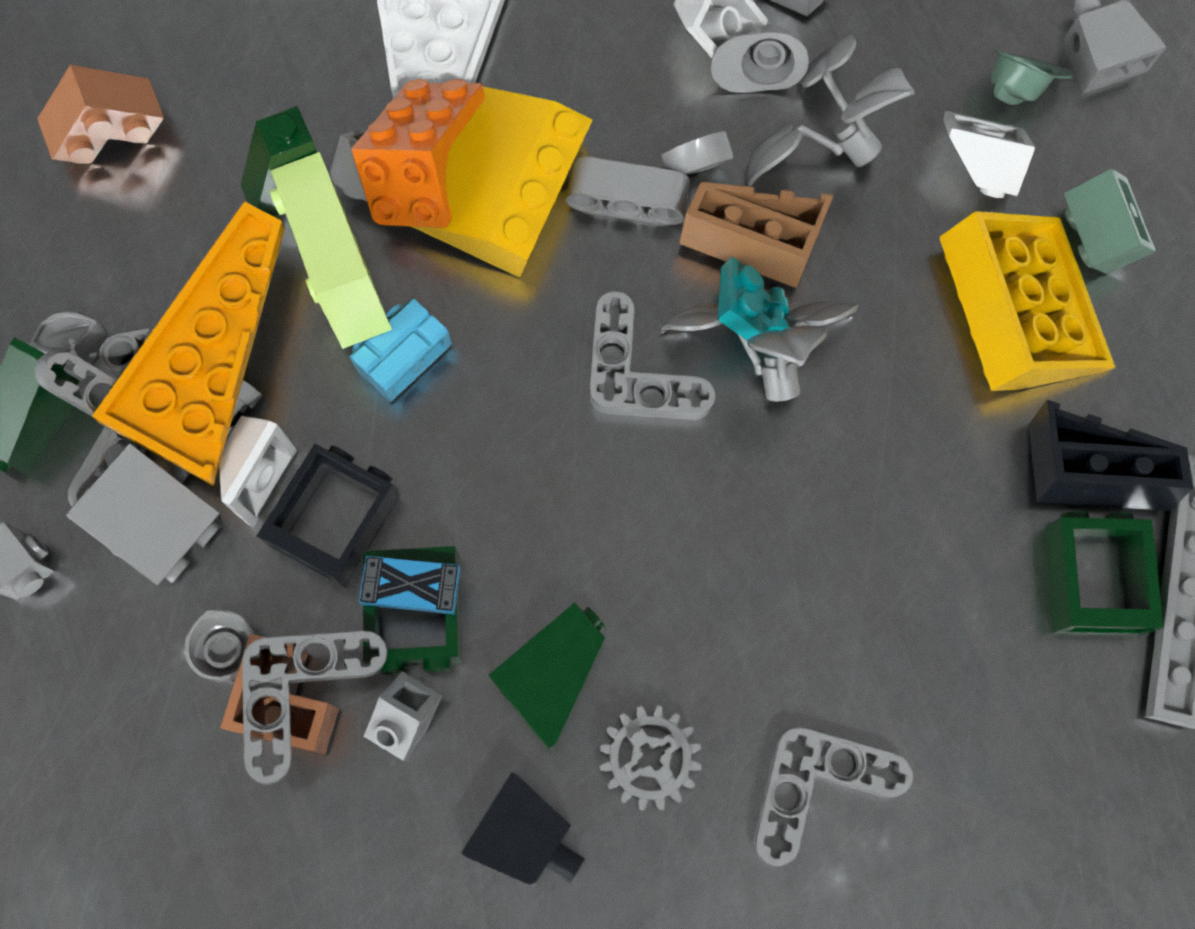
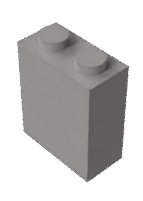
M130 443L65 515L157 586L165 578L173 583L190 563L184 557L195 542L204 547L221 527L214 522L219 516L215 509Z

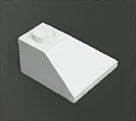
M675 0L673 4L685 28L711 58L718 47L728 39L743 34H750L760 26L766 25L768 21L753 0Z
M945 111L943 120L948 135L976 187H980V192L995 198H1004L1005 193L1018 196L1035 150V146L1025 129Z
M241 416L236 426L229 428L219 463L221 502L252 527H255L298 453L278 424L269 420Z

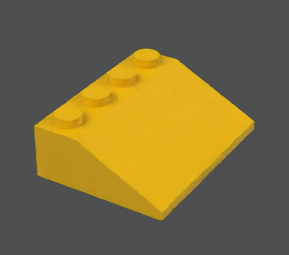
M483 86L485 100L454 140L448 154L446 191L452 221L445 228L411 227L520 278L593 119L553 100Z
M975 211L939 237L945 253L946 263L950 268L957 289L958 299L963 306L970 327V334L975 342L983 366V373L991 391L1021 390L1102 373L1116 368L1060 217Z

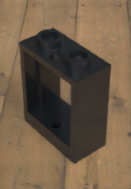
M314 443L258 532L257 537L268 547L344 587L361 560L363 551L367 550L399 495L391 484L393 478L384 471L371 465L365 470L353 464L354 457L343 449L331 445L329 450ZM327 470L377 496L340 559L289 533Z

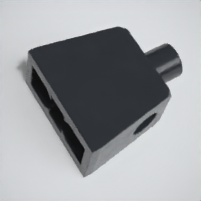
M513 772L506 780L461 852L462 855L531 886H535L545 868L570 884L585 860L584 857L561 843L571 825L523 779Z

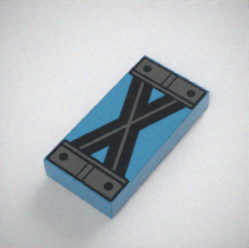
M366 556L359 603L366 606L455 614L461 572L460 565Z

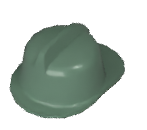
M993 48V51L998 53L991 74V82L995 85L994 97L1010 105H1017L1024 101H1035L1053 79H1072L1073 77L1070 71L1052 63L1023 55L1006 54Z

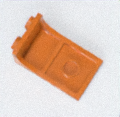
M425 79L411 80L403 85L399 93L387 104L382 113L369 125L366 132L351 148L374 222L379 225L445 228L450 224L452 214L446 191L448 154L454 140L485 100L482 83H466L462 79H453L445 83H428Z

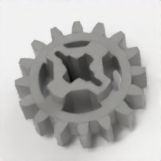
M658 705L653 712V716H647L643 706L637 707L636 719L631 720L625 713L619 715L620 723L623 727L620 731L616 728L608 727L606 733L614 741L612 745H600L599 750L603 754L610 756V761L599 766L601 772H612L614 776L607 784V788L611 790L620 786L624 790L620 802L623 804L632 796L638 798V810L644 811L648 800H654L658 811L664 810V797L668 795L674 802H681L682 797L678 790L680 786L693 789L696 785L688 777L689 771H700L702 768L701 764L691 760V754L701 750V744H689L687 741V737L694 731L693 727L689 726L680 730L676 726L679 722L680 714L676 712L669 720L662 718V706ZM655 726L664 729L670 734L662 739L647 736L641 727ZM626 738L632 748L630 762L620 768L618 753L622 741ZM668 745V748L661 753L662 756L657 760L660 767L658 770L655 771L649 765L645 768L640 767L634 772L631 771V768L636 766L643 756L641 747L646 746L647 749L652 751ZM680 748L681 767L677 777L674 778V774L669 768L671 754ZM637 777L653 779L660 790H641L630 782Z

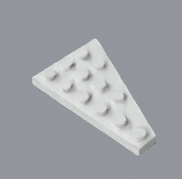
M377 0L393 98L399 93L405 83L415 79H425L428 83H445L453 79H462L466 83H475L505 0Z

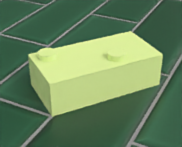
M320 152L270 170L277 187L269 190L279 215L285 213L287 215L309 277L305 281L315 304H320L342 349L392 330L344 206Z

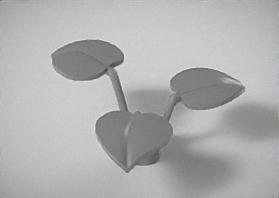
M848 34L836 42L832 48L819 54L808 65L807 72L800 80V83L803 87H809L821 78L824 79L843 112L841 115L842 122L834 131V134L837 136L836 142L804 125L794 128L791 124H787L773 132L756 147L746 166V185L752 187V184L759 176L791 154L801 141L802 136H807L830 148L836 156L844 151L856 167L869 163L881 151L882 144L865 124L863 117L897 100L915 94L903 70L899 67H891L880 73L858 91L856 100L852 101L848 106L832 79V71L843 65L851 57L856 47L855 38L853 35Z
M822 301L801 305L786 315L787 322L795 323L793 327L777 332H764L751 337L748 341L738 335L754 364L755 375L763 376L767 400L786 401L800 395L797 367L803 366L811 351L826 338V328L820 326L839 321L851 313H855L859 309V304ZM719 303L702 304L678 313L660 328L661 334L667 330H705L722 324L718 320ZM756 351L765 353V362H761Z

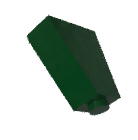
M298 106L256 121L240 185L249 204L272 216L279 215L269 191L277 188L270 170L318 153Z
M16 337L10 342L0 366V471L7 474L11 467L28 476L75 406L39 385L35 377V366L42 355L46 353ZM52 365L51 371L56 374L54 382L64 380L75 385L80 383L77 378L66 373L62 365Z
M575 602L488 675L549 751H552L558 745L605 643V637L601 633L606 628L603 622L592 609L587 607L582 611Z

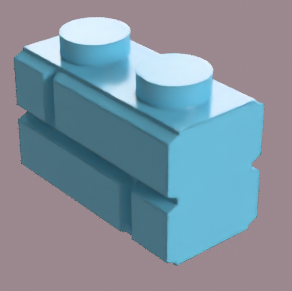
M415 299L409 300L404 306L397 304L391 308L386 315L392 330L354 344L352 348L353 353L349 356L356 371L389 402H392L452 345L449 331L434 316L430 315Z

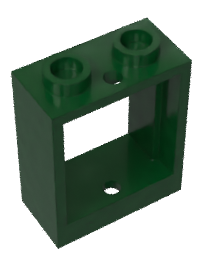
M1072 511L1062 513L1058 520L1045 527L1054 633L1145 635L1164 628L1152 519H1134L1133 513L1128 512L1107 514L1105 518H1089L1088 512ZM1074 535L1127 536L1134 609L1081 608Z
M455 546L363 551V573L366 556L460 565V556ZM460 579L455 614L445 613L446 646L387 649L386 661L381 670L376 674H401L402 671L405 672V666L423 665L424 672H445L451 670V663H462ZM363 605V631L373 632L380 636L379 607ZM363 642V662L370 666L371 658L379 657L378 650H370L369 642Z

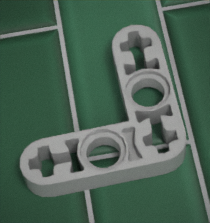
M613 291L604 294L598 300L595 316L590 380V400L594 408L601 413L682 420H700L708 416L712 411L716 395L712 384L706 379L695 376L630 372L634 304L625 293ZM611 306H619L620 313H622L619 316L618 331H610V313L608 312L611 311ZM608 343H616L623 348L624 356L615 362L606 361L600 354L601 348ZM606 373L615 374L614 391L618 392V394H614L613 401L604 400V393L597 392L605 390ZM647 386H656L663 391L665 398L658 405H648L640 398L642 389ZM672 388H678L676 397H689L691 390L699 391L700 398L706 399L701 400L699 407L691 406V400L687 398H677L676 407L669 406Z
M48 352L42 355L35 366V377L39 385L90 416L97 410L89 400V393L92 387L98 383H103L110 391L117 381L78 356L68 352ZM66 362L65 372L75 378L82 379V381L78 385L64 380L54 382L56 374L51 371L52 365H63ZM105 426L70 484L67 493L71 507L84 495L85 490L90 488L99 478L94 475L96 469L103 473L108 468L105 462V453L110 446L119 444L125 449L130 443L143 454L147 449Z
M368 631L267 637L257 639L248 645L242 659L244 764L246 772L253 780L260 784L270 785L279 782L290 770L292 754L289 683L363 678L376 674L383 667L387 655L385 642L379 635ZM345 642L343 651L345 653L358 651L361 642H369L370 650H378L379 657L371 658L370 666L361 667V662L357 658L344 659L346 669L335 670L338 659L335 643ZM314 644L322 645L330 654V662L320 671H310L301 662L303 651ZM285 646H295L293 661L296 673L286 674L287 663L272 665L270 673L266 675L261 674L259 666L251 665L252 659L260 657L262 649H270L273 657H287ZM263 697H273L281 704V715L273 724L262 725L253 718V706ZM283 729L284 738L282 740L272 738L273 752L275 755L283 756V764L274 766L273 775L264 776V771L261 767H254V758H259L263 755V740L260 739L252 742V732L270 734Z
M796 727L785 731L778 738L775 745L757 821L753 844L756 855L761 861L772 866H784L790 864L796 858L801 844L815 778L880 797L892 798L904 795L910 789L913 782V771L910 764L897 754L810 729ZM798 736L803 738V747L810 749L809 756L800 757L796 771L806 772L804 780L793 774H779L780 765L785 768H791L793 753L786 750V744L795 742ZM838 749L850 751L855 758L856 767L849 776H840L832 768L831 757ZM866 755L872 757L868 766L883 769L888 768L890 763L894 764L893 772L900 775L899 783H891L889 789L885 788V779L872 774L866 775L867 784L862 783L860 780L867 768ZM790 782L797 787L800 793V801L792 810H784L776 804L774 792L780 783ZM769 812L781 818H795L794 828L788 824L783 825L781 839L788 842L787 851H779L776 858L770 856L771 848L764 845L765 836H774L778 824L776 821H768Z

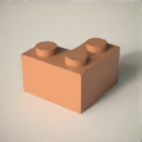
M69 65L37 120L52 160L92 164L108 139L146 144L163 121L164 116L148 78Z
M250 634L246 648L255 640L266 637ZM285 646L287 657H273L270 649H262L260 657L252 659L251 665L259 666L261 674L266 675L270 673L272 665L287 663L286 674L296 673L293 661L295 646ZM305 650L303 651L301 656V662L303 666L305 665L306 658L308 655V652ZM242 661L220 729L244 734ZM299 682L289 683L291 746L326 755L339 708L329 703L296 696ZM263 697L254 704L252 715L259 724H273L279 719L282 707L277 699ZM283 729L270 734L252 732V737L272 741V738L279 740L284 738Z

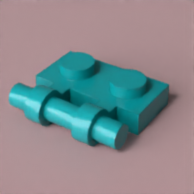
M733 256L721 266L718 320L747 341L751 337L764 332H777L789 328L788 323L785 321L786 315L789 314V301L785 297V292L782 288L773 287L767 293L764 291V279H762L759 272L752 266L743 265Z

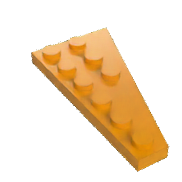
M244 201L92 415L102 425L213 486L285 228L281 220Z

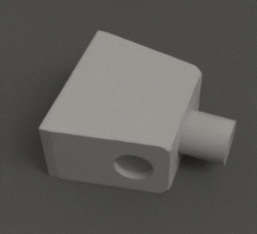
M1076 0L1072 6L1077 18L1064 37V45L1082 94L1149 71L1166 49L1164 42L1129 1L1122 0L1102 7L1099 0Z

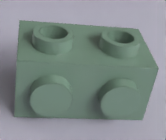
M1111 168L1064 193L1069 206L1065 209V216L1070 226L1075 231L1078 230L1082 244L1078 246V250L1082 260L1088 267L1109 274L1156 252L1127 177Z

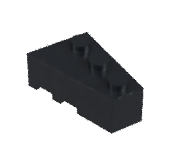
M1050 400L1045 401L1029 423L1036 498L1039 503L1170 511L1194 489L1187 447L1131 428L1124 432L1101 424L1102 418L1088 414L1084 418L1059 409V403Z

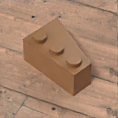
M701 182L686 212L679 244L726 262L733 256L743 265L755 268L760 275L797 288L834 195L820 194L819 199L794 197V191L781 190L779 195L754 193V187Z

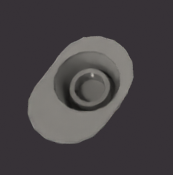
M770 24L760 26L750 34L739 35L725 41L712 56L710 69L716 83L721 88L730 92L747 93L789 88L800 82L807 72L809 57L806 47L799 39L792 36L783 27Z

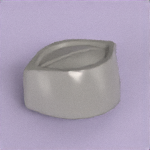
M720 131L686 142L661 154L665 169L679 171L689 176L732 159L733 153L726 132Z
M66 311L47 317L40 323L28 344L44 353L51 351L68 352L92 365L99 359L100 347L106 339L107 332L98 320L93 319L89 315L81 312Z
M207 610L194 623L185 638L184 650L186 660L191 669L200 677L235 683L249 636L254 634L249 623L239 614L231 611Z

